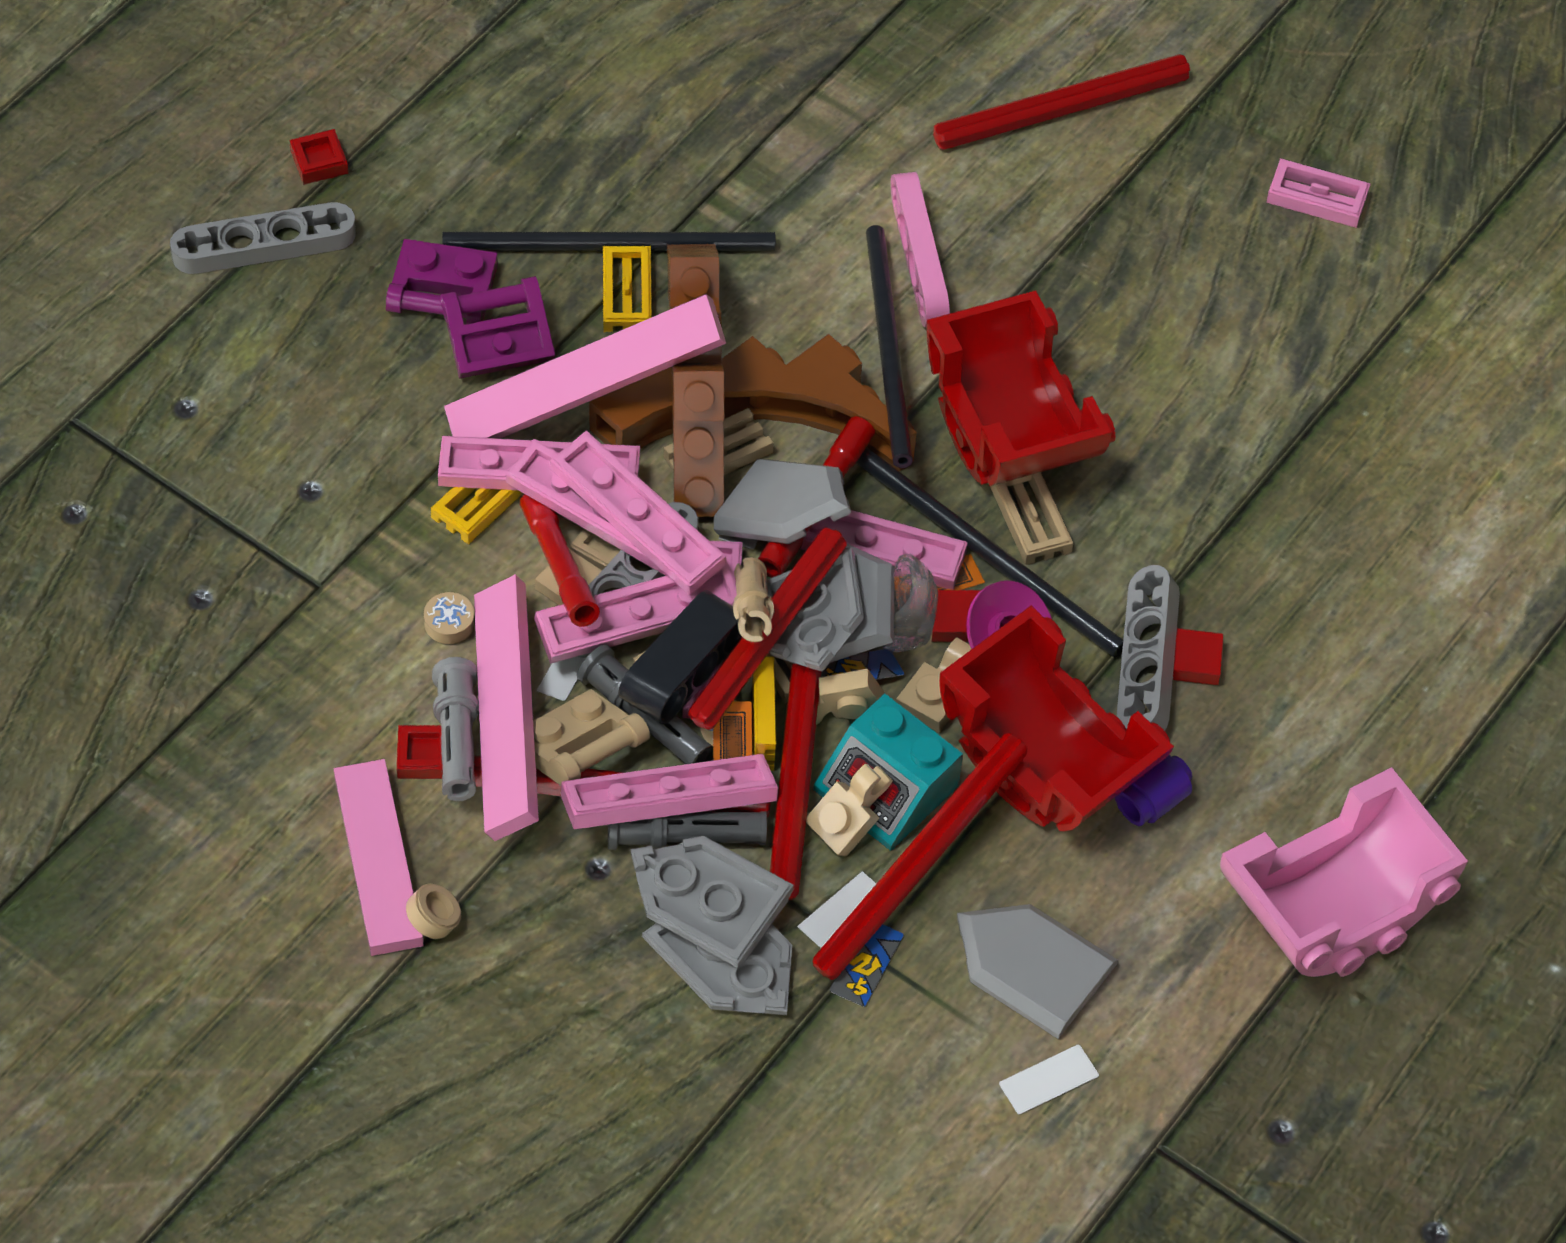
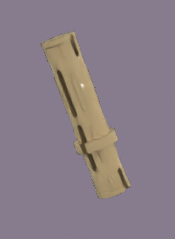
M750 557L742 560L743 568L738 563L734 570L737 596L733 602V613L735 619H738V629L741 636L747 641L759 642L764 640L762 631L767 636L771 632L774 604L772 597H768L767 570L764 563L757 558Z

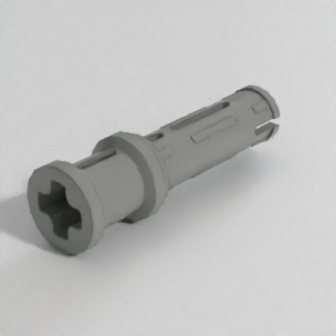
M449 657L440 660L434 665L432 670V680L438 688V697L433 702V713L441 724L442 794L444 796L447 795L448 799L453 801H464L470 799L476 792L472 726L479 714V701L473 692V686H475L478 676L477 667L472 661L461 657Z

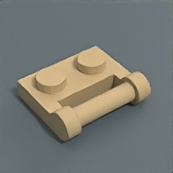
M592 689L533 721L536 768L559 785L563 781L580 779L581 772L628 745L634 748L650 738L649 728L640 715L636 713L626 714Z

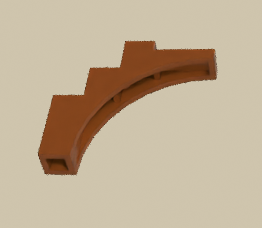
M667 245L669 310L707 294L714 301L722 327L719 306V255L716 245ZM722 346L671 367L674 502L689 505L696 512L697 517L714 516L724 503V370L722 366Z
M827 334L787 365L777 351L772 348H766L753 336L722 358L724 370V419L749 408L753 414V420L765 419L803 424L839 435L851 417H861L870 422L875 429V435L867 447L898 471L904 469L898 468L893 464L886 405L880 401L878 395L871 387L861 384L862 362L855 351L849 346H842L830 334ZM671 367L589 401L590 431L604 444L640 446V449L655 440L673 434ZM908 420L912 459L914 461L917 432Z

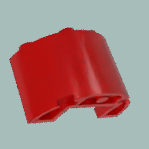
M1036 290L927 320V345L932 374L939 373V388L943 394V397L938 398L939 405L961 460L970 474L981 485L988 483L990 487L1104 454L1109 444L1115 441V428L1109 414H1102L1093 396L1083 398V407L1079 410L1074 400L1073 388L1069 377L1066 374L1061 375L1051 356L1053 336L1058 335V322L1052 308H1045Z
M1031 605L941 671L939 678L940 694L947 718L953 720L957 717L960 722L961 732L965 736L958 741L975 767L1006 733L1014 734L1026 744L1027 755L996 792L1014 809L1034 823L1045 827L1052 821L1057 823L1056 826L1059 831H1070L1167 758L1172 752L1174 745L1170 743L1167 733L1161 726L1154 722H1149L1139 711L1130 716L1126 729L1116 715L1106 712L1091 698L1086 685L1077 678H1071L1060 667L1066 639L1063 637L1061 629L1052 619L1043 617Z

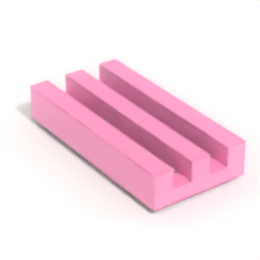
M1280 158L1266 203L1357 228L1371 183Z

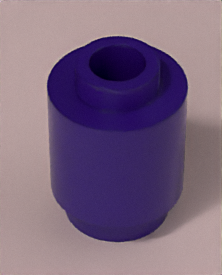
M1169 755L1115 797L1116 804L1125 818L1136 826H1142L1146 822L1155 823L1192 793V772L1181 758Z

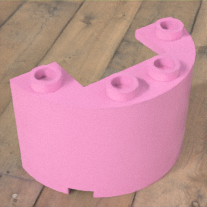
M1391 767L1350 788L1338 818L1280 848L1264 832L1224 852L1221 857L1220 868L1225 878L1299 973L1305 976L1317 977L1337 972L1340 977H1344L1357 970L1364 963L1365 959L1380 951L1382 954H1388L1397 949L1408 936L1407 930L1422 919L1435 905H1440L1451 899L1461 887L1457 880L1465 869L1468 860Z

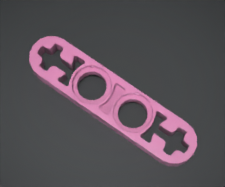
M916 172L891 175L893 209L923 327H927L928 319L950 314L948 293L918 174Z

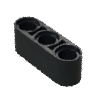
M708 590L698 594L626 672L619 687V697L660 724H666L672 720L720 668L742 638L738 629V619L736 620L734 617L733 605Z

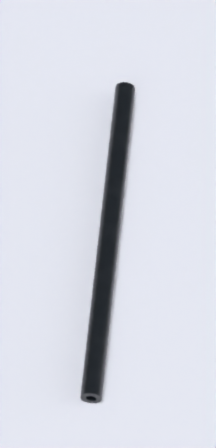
M873 225L866 230L892 460L896 467L906 468L912 464L913 459L885 231L883 227Z
M443 232L442 244L483 251H603V246H651V251H667V245L715 244L717 251H775L776 235L775 232Z
M866 447L856 462L857 465L954 538L968 542L967 547L1011 581L1022 583L1031 588L1039 595L1048 609L1113 658L1120 655L1123 649V639Z

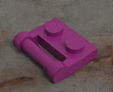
M404 239L393 280L388 287L386 311L402 313L403 309L443 315L440 295L436 294L456 292L457 296L492 289L498 267V253ZM486 310L463 314L462 318H466V323L468 324L481 322L484 320Z
M536 276L521 279V284L460 296H457L456 292L440 295L459 379L548 362L555 358L554 347ZM525 303L528 313L464 325L462 318L463 314Z

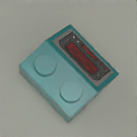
M884 693L850 725L815 781L813 790L824 797L837 781L846 783L850 787L854 774L864 764H868L872 769L879 766L893 781L888 789L870 806V809L879 819L867 833L892 851L959 786L963 753Z

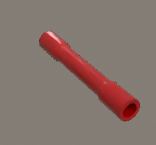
M851 417L831 446L829 456L823 463V466L839 467L844 478L848 470L856 464L875 435V429L872 424L864 418ZM812 525L805 528L806 533H808ZM805 536L790 544L768 542L758 557L764 563L768 577L773 578L785 573L802 547Z
M524 494L520 500V507L531 532L538 539L558 584L559 595L571 622L579 627L593 624L599 617L600 609L587 581L582 578L559 527V519L556 512Z

